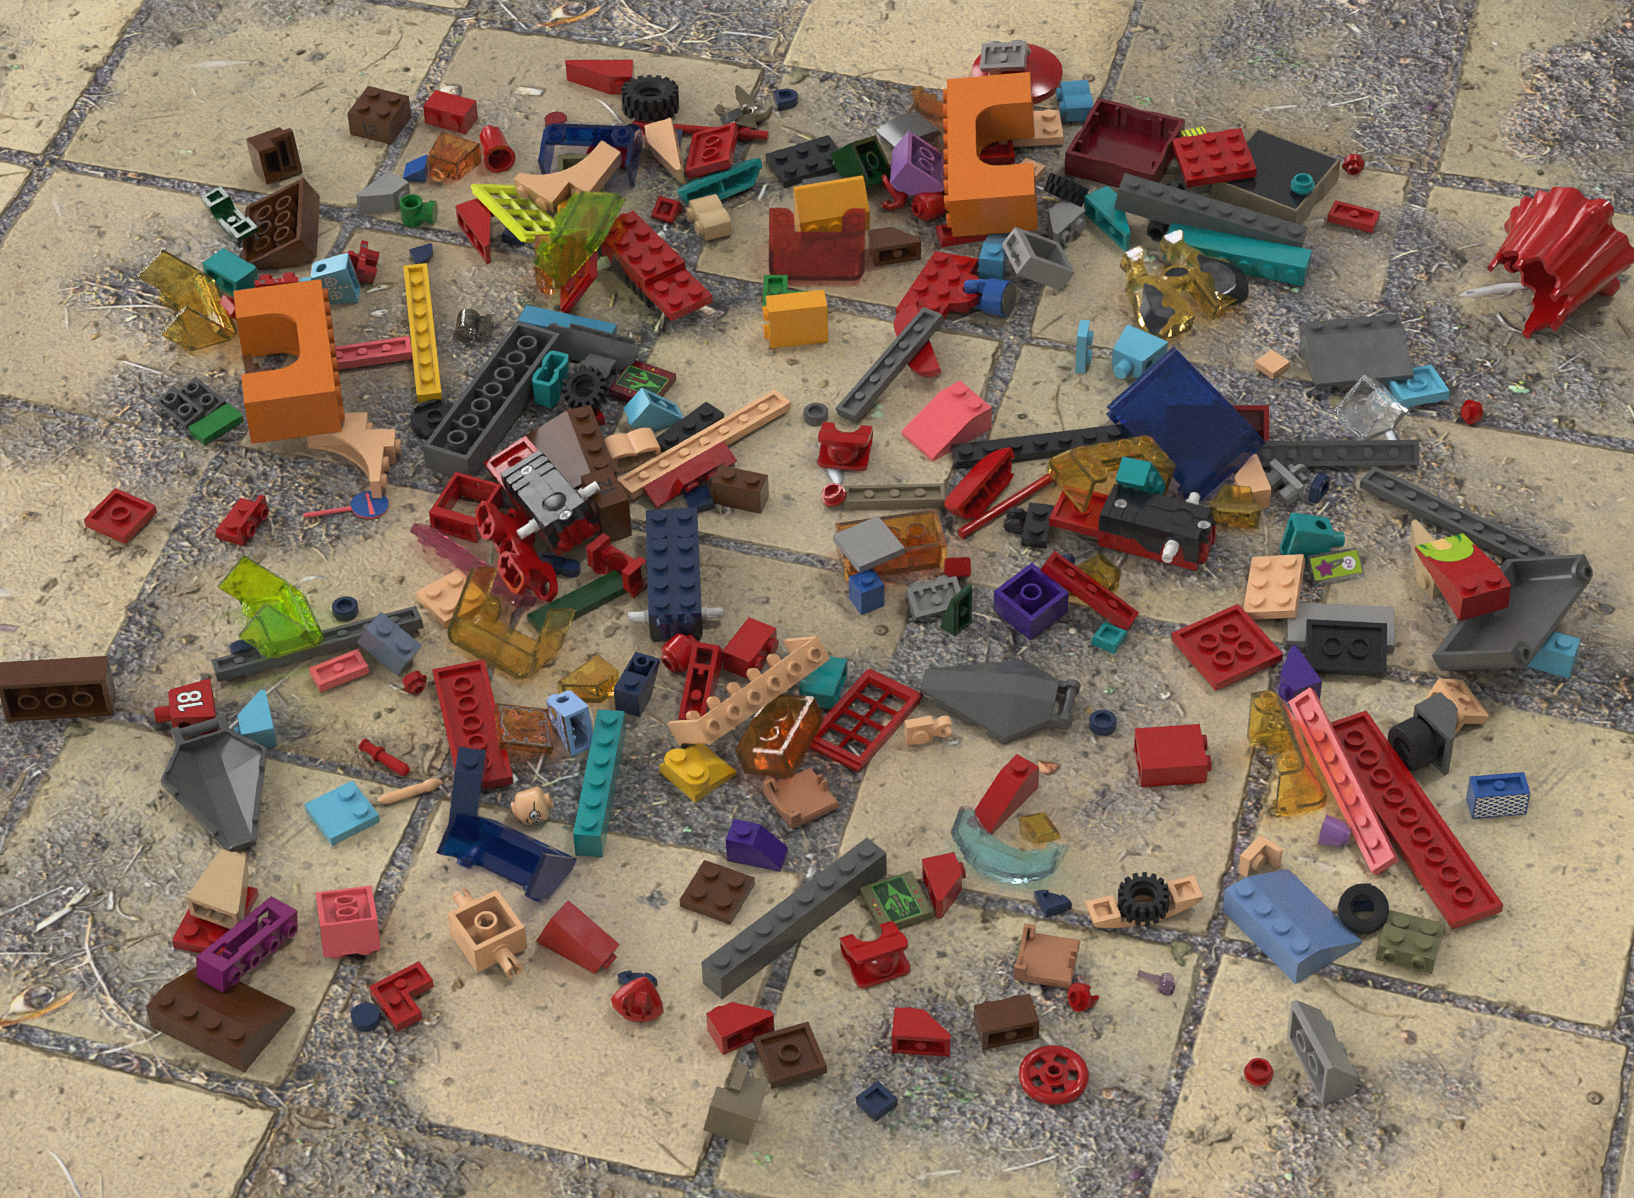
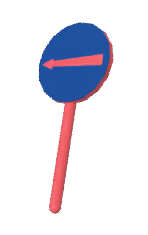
M364 491L353 497L351 506L304 513L303 517L310 518L353 511L360 518L374 519L386 513L389 501L385 495L382 498H372L371 491Z

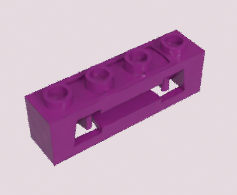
M272 896L269 897L196 957L197 979L224 993L232 985L237 984L250 970L255 969L268 955L273 954L280 945L294 937L298 931V910ZM268 911V916L266 918L263 917L258 924V918ZM225 946V949L223 950V953L221 955L215 954L222 947Z

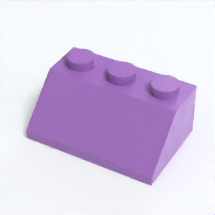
M908 130L892 150L890 183L897 191L905 192L909 196L922 192L933 193L943 191L944 180H946L944 177V164H946L944 163V154Z

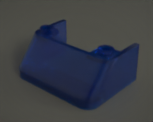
M560 121L550 124L543 131L538 164L541 175L550 174L555 145L597 147L602 140L615 148H628L625 166L630 186L635 187L643 142L642 130L636 124Z
M454 811L436 852L440 855L457 858L456 863L468 869H472L473 865L483 867L523 886L522 889L526 891L525 896L537 902L550 898L573 870L577 860L563 851L494 819Z

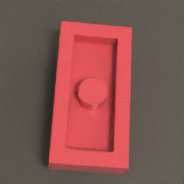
M356 649L310 667L309 673L319 691L323 692L369 674V668L359 650Z

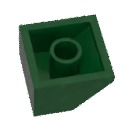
M876 135L851 142L830 153L833 165L840 176L844 178L863 176L866 188L882 183L881 176L884 174L891 179V167Z

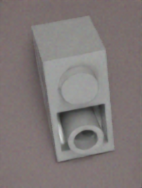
M1062 198L1048 211L1050 239L1059 242L1061 247L1068 245L1071 239L1085 229L1086 210Z

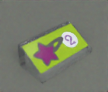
M1357 547L1310 555L1307 558L1306 570L1314 587L1362 579L1365 576Z

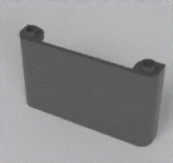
M1585 554L1506 559L1500 569L1511 584L1508 608L1458 621L1432 655L1438 668L1441 671L1525 668L1589 584L1593 576V570Z

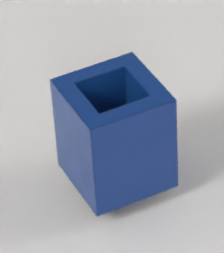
M872 568L849 576V599L861 615L884 606V583Z

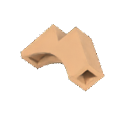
M601 140L585 159L563 171L545 175L519 172L514 178L516 192L525 199L533 200L540 209L549 210L552 213H555L557 205L562 203L570 193L578 201L583 200L586 203H591L622 164L621 152Z

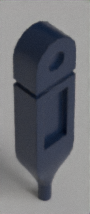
M536 551L540 561L550 563L557 575L574 578L581 574L579 561Z

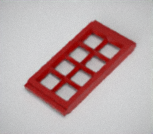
M595 208L588 212L562 247L560 311L562 313L569 314L597 278L599 213H597Z
M869 668L807 736L804 746L856 772L862 771L904 720L920 704L923 694H919L918 691ZM868 684L885 691L878 701L861 694ZM889 694L906 701L899 711L881 704ZM855 698L872 706L864 716L847 708ZM876 709L893 716L886 726L869 719ZM842 713L859 721L851 731L834 723ZM863 724L881 731L873 741L856 734ZM829 728L846 736L838 746L821 738ZM851 738L868 746L860 756L843 749Z

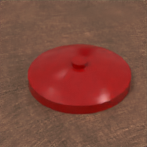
M1027 43L1031 49V55H1027L1026 70L982 72L980 70V54L973 63L972 77L1030 72L1033 104H1037L1052 97L1056 93V88H1060L1063 69L1061 62L1052 52L1043 47Z

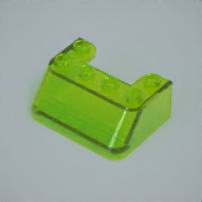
M581 191L578 194L574 192L568 199V204L565 208L561 207L553 218L556 221L554 223L555 227L548 235L550 239L547 243L543 240L536 248L537 256L533 263L564 286L604 241L626 199L619 193Z

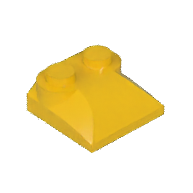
M694 744L686 749H672L666 753L664 762L659 765L660 773L695 803L736 775V770L705 744Z

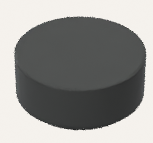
M736 108L721 116L720 120L723 125H726L744 115L740 108Z
M821 403L808 404L803 410L804 421L811 426H821L823 422L828 421V408Z

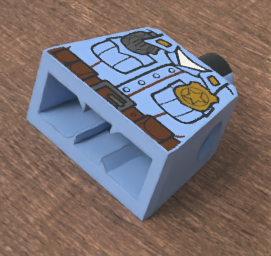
M571 690L551 695L547 699L546 704L551 727L571 756L590 749L593 728L588 705Z

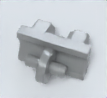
M1276 459L1269 463L1271 471L1266 474L1271 491H1274L1282 484L1284 488L1278 492V495L1287 506L1297 499L1302 504L1307 501L1308 496L1304 494V485L1309 481L1306 477L1308 473L1307 467L1304 464L1296 466L1290 464L1286 469Z

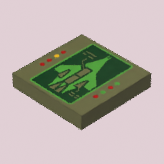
M912 871L860 887V896L880 933V924L893 921L897 928L900 929L934 917V911Z

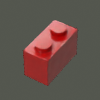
M435 90L423 105L425 124L462 134H467L478 119L476 100Z
M748 617L722 651L723 669L748 679L747 670L749 668H757L761 671L767 656L774 654L778 648L779 641L777 640L776 628Z

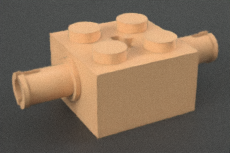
M461 889L465 895L464 897L458 890L453 896V901L459 908L447 913L450 935L475 971L480 972L499 963L507 977H514L511 969L515 972L516 976L519 975L523 966L514 955L527 949L525 927L498 890L476 900L471 896L468 889Z

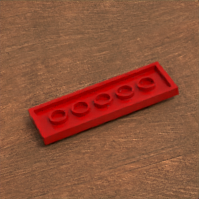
M485 660L432 669L454 770L459 747L486 750L487 769L483 789L514 784Z

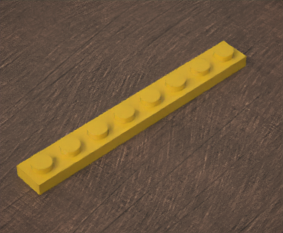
M427 263L405 265L403 270L417 401L442 400Z

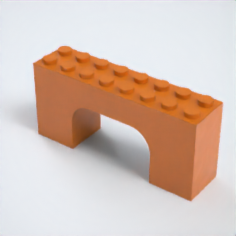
M1030 72L947 79V89H943V101L947 103L943 104L944 118H946L943 119L944 133H946L943 134L944 148H946L943 149L944 163H946L944 164V177L947 179L944 180V191L947 194L944 196L945 210L950 212L946 214L947 228L952 227L953 237L1010 233L1015 227L1026 231L1038 230L1034 163L994 166L983 163L980 160L981 151L993 142L1035 138Z
M321 279L234 291L236 321L242 355L252 354V357L287 353L299 357L292 365L282 369L241 374L251 444L342 432L341 421H345L333 322L328 289L322 288Z

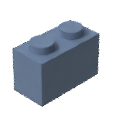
M382 612L365 628L357 641L359 645L397 676L414 659L422 646Z

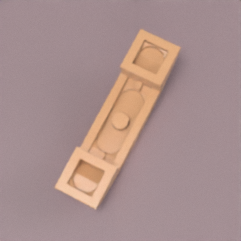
M1194 875L1167 881L1169 887L1168 913L1166 912L1165 918L1185 911L1203 900ZM1113 895L1085 902L1094 927L1127 928L1137 926L1135 925V920L1129 923L1127 922V916L1124 918L1121 916V911L1118 909V901L1114 900ZM1139 895L1134 897L1133 900L1139 903H1149L1154 898L1148 895Z

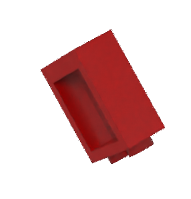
M455 472L429 511L431 530L478 543L481 535L477 529L475 517L451 510L460 496L491 502L499 510L504 503L502 485ZM487 509L484 513V520L488 517Z

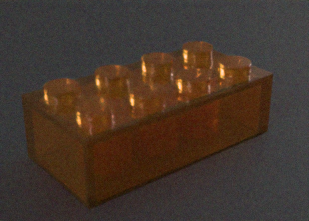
M937 509L880 517L904 546L905 554L873 567L872 569L878 577L944 567V559L947 558V543ZM871 518L835 523V534ZM836 545L844 580L849 581V576L859 572Z

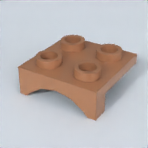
M811 768L779 783H776L773 777L763 781L764 795L791 830L839 808V802L829 791L827 780H823L822 774L817 776Z
M1024 923L1020 951L1014 966V980L1069 989L1072 985L1081 940L1036 933V925Z

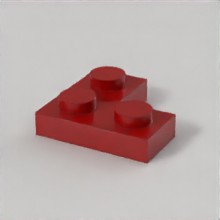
M420 961L369 986V991L398 1032L423 1019L421 1010L412 998L433 988L434 983L431 976Z

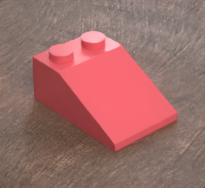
M958 381L940 391L902 430V435L931 461H935L951 452V445L967 443L989 431L992 422V407L962 381Z
M372 885L315 892L323 957L338 959L347 954L369 955L374 951L381 950Z

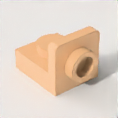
M1260 835L1240 855L1238 873L1248 877L1255 870L1259 871L1265 863L1278 869L1281 865L1283 849L1275 842L1269 841Z

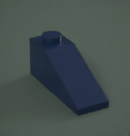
M459 747L447 830V835L475 839L487 769L486 750Z

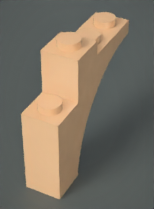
M368 412L344 413L345 421H341L342 432L306 436L308 449L331 451L357 464L370 481L372 498H382L383 490L388 489V475L385 472L390 471V464H396L397 454L402 453V441L397 439L396 429H374L373 422H369Z

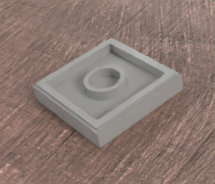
M879 516L833 535V542L859 573L905 554L904 546Z

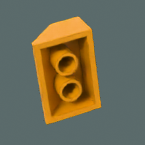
M857 176L794 187V218L800 240L805 241L870 230V210L864 177Z

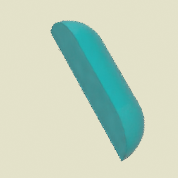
M761 158L745 160L733 164L727 170L716 171L679 187L676 190L677 194L685 203L689 204L690 200L716 194L722 200L739 193L756 183L755 181L758 178L760 169H762Z

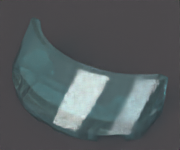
M968 805L960 806L951 830L954 842L957 843L965 860L972 867L985 876H990L1006 883H1029L1055 873L1070 845L1058 844L1050 841L1047 847L1041 850L1032 849V851H1025L1011 847L990 834L977 818L973 807Z

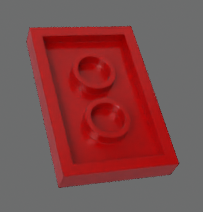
M736 122L693 133L685 168L688 178L702 177L707 173L724 171L732 167L739 132Z
M248 886L244 918L249 915L259 896L257 888ZM188 909L172 939L173 947L201 954L230 929L193 916ZM225 946L222 947L215 954L221 955L223 953V950L225 949Z

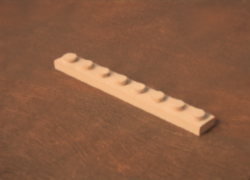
M774 389L619 477L617 480L626 495L633 500L645 493L643 487L646 484L723 441L728 446L791 410V402Z

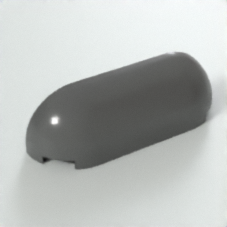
M556 323L549 324L548 330L560 333L562 353L568 354L569 359L581 362L589 354L617 360L618 370H623L636 361L640 352L641 345H634V339L572 323H569V328L559 326Z

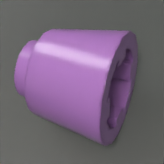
M1326 814L1317 844L1340 847L1341 844L1347 845L1351 829L1346 828L1347 823Z

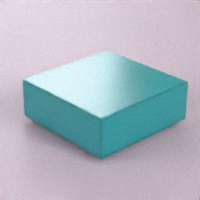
M1104 622L1092 637L1091 645L1115 654L1127 639L1128 631Z

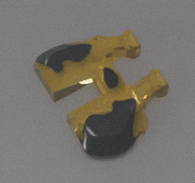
M1181 229L1169 233L1162 238L1159 250L1167 256V259L1174 266L1166 268L1158 276H1150L1146 271L1143 261L1145 251L1142 246L1127 251L1122 256L1119 267L1125 272V292L1132 305L1139 329L1165 341L1190 331L1196 317L1179 292L1187 289L1210 321L1225 315L1227 307L1242 304L1248 298V281L1243 270L1224 258L1205 256L1199 250L1189 246L1184 242V233Z

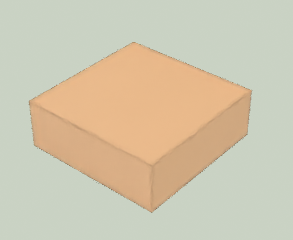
M1270 350L1255 361V368L1271 379H1274L1290 368V361L1274 350Z

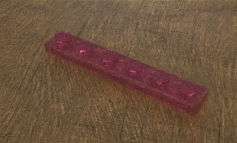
M413 524L410 532L418 537L417 541L428 547L432 546L436 549L435 553L437 555L454 561L453 565L456 568L472 573L471 578L480 583L488 584L490 591L507 597V602L517 608H522V606L534 607L538 599L527 590L524 591L523 595L511 592L496 569L431 525Z

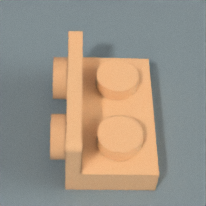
M1438 679L1426 697L1427 699L1441 692L1447 699L1455 703L1458 708L1455 734H1458L1464 724H1485L1489 718L1485 709L1461 679Z

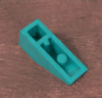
M1105 186L1085 195V216L1122 250L1128 252L1130 250V229L1125 212L1114 209L1118 193L1114 192L1109 186Z

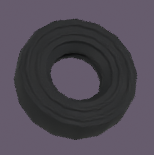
M1367 883L1355 884L1347 888L1341 895L1337 906L1338 917L1342 924L1353 933L1359 935L1372 934L1380 930L1386 923L1389 914V904L1384 893L1376 886ZM1365 899L1371 902L1374 907V914L1368 919L1358 918L1352 908L1355 901Z

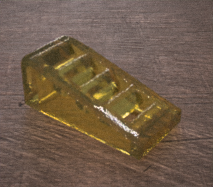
M1041 812L1019 817L1020 835L1025 840L1033 844L1061 839L1059 831L1046 813Z

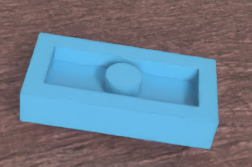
M1080 320L1075 373L1085 374L1087 364L1092 363L1093 349H1089V346L1093 345L1094 331H1090V321Z

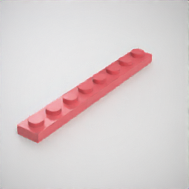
M1309 687L1288 703L1371 872L1378 875L1398 862L1399 859L1315 690Z

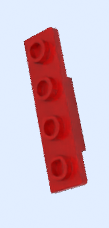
M722 441L646 484L643 487V491L657 509L681 495L684 490L690 493L705 480L707 482L713 480L720 465L730 467L737 462V459L725 442Z

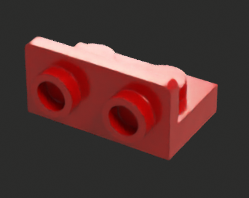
M260 494L255 502L240 497L216 529V537L244 546L249 538L254 536L260 523L268 516L269 507L267 506L266 496Z

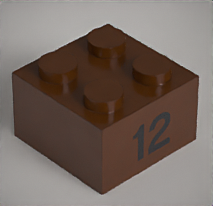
M367 86L347 113L350 135L392 145L412 118L409 96Z
M606 467L582 475V487H579V489H583L595 481L601 490L590 496L588 501H585L592 509L600 527V530L594 533V536H600L604 533L610 537L611 542L632 536L629 498L611 468Z

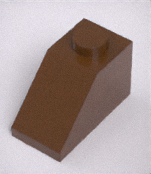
M894 227L868 230L869 251L874 266L921 260L920 238Z

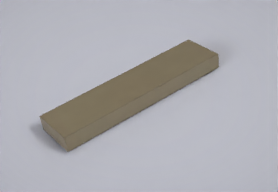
M945 483L844 486L847 492V497L844 500V510L946 508L944 505L946 500Z

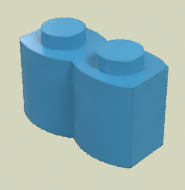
M1087 79L1060 81V88H1056V100L1059 102L1060 116H1064L1065 122L1086 121L1087 115L1093 107V99Z

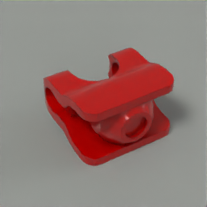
M823 422L818 433V442L821 443L817 461L818 466L831 469L865 471L868 468L873 444V426L860 425V428L854 432H841L835 428V423Z
M893 921L880 924L881 936L873 941L858 940L853 934L839 938L842 957L858 987L869 988L910 973V963L904 954V950L908 948V940Z

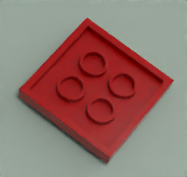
M1241 128L1172 139V146L1187 188L1257 177V168Z
M1239 604L1177 630L1171 636V641L1215 691L1277 664L1283 659V653Z

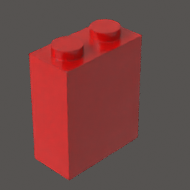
M1200 724L1135 728L1134 752L1141 787L1206 783L1207 772L1212 770L1211 756L1205 754V751L1208 750L1207 736L1201 733Z

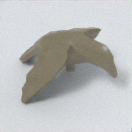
M739 85L735 86L736 100L739 102V107L744 116L732 121V123L736 122L738 127L758 129L756 123L768 120L772 115L773 106L770 105L766 109L759 110L753 98ZM717 104L714 108L715 114L718 116H723L732 111L720 104Z

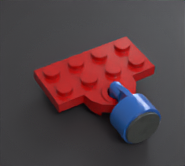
M935 251L895 309L896 316L905 307L916 303L918 311L925 307L942 314L944 319L950 310L958 313H969L970 308L981 309L986 314L1007 317L1015 306L1016 286L1012 281L997 278H990L989 280L979 279L974 275L979 268V259Z

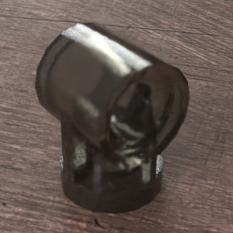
M463 309L458 313L455 336L459 341L472 343L478 337L493 338V314L480 316L473 309Z

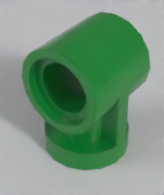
M408 194L400 199L401 220L405 226L417 227L423 224L424 221H427L428 224L436 223L438 215L437 201L423 202V199L416 194Z

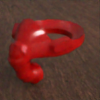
M886 174L882 175L881 179L895 199L893 203L890 200L884 201L882 203L883 209L893 211L894 209L902 208L906 203L908 194L897 191L890 183V178Z

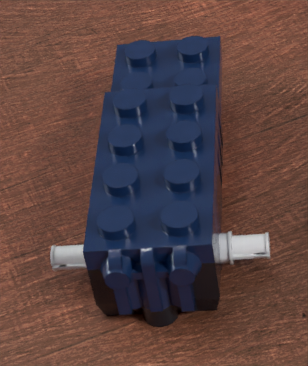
M697 508L646 510L648 610L628 612L629 623H649L650 638L653 642H668L677 633L684 634L685 636L690 634L696 640H701L703 635L702 620L723 618V607H702Z

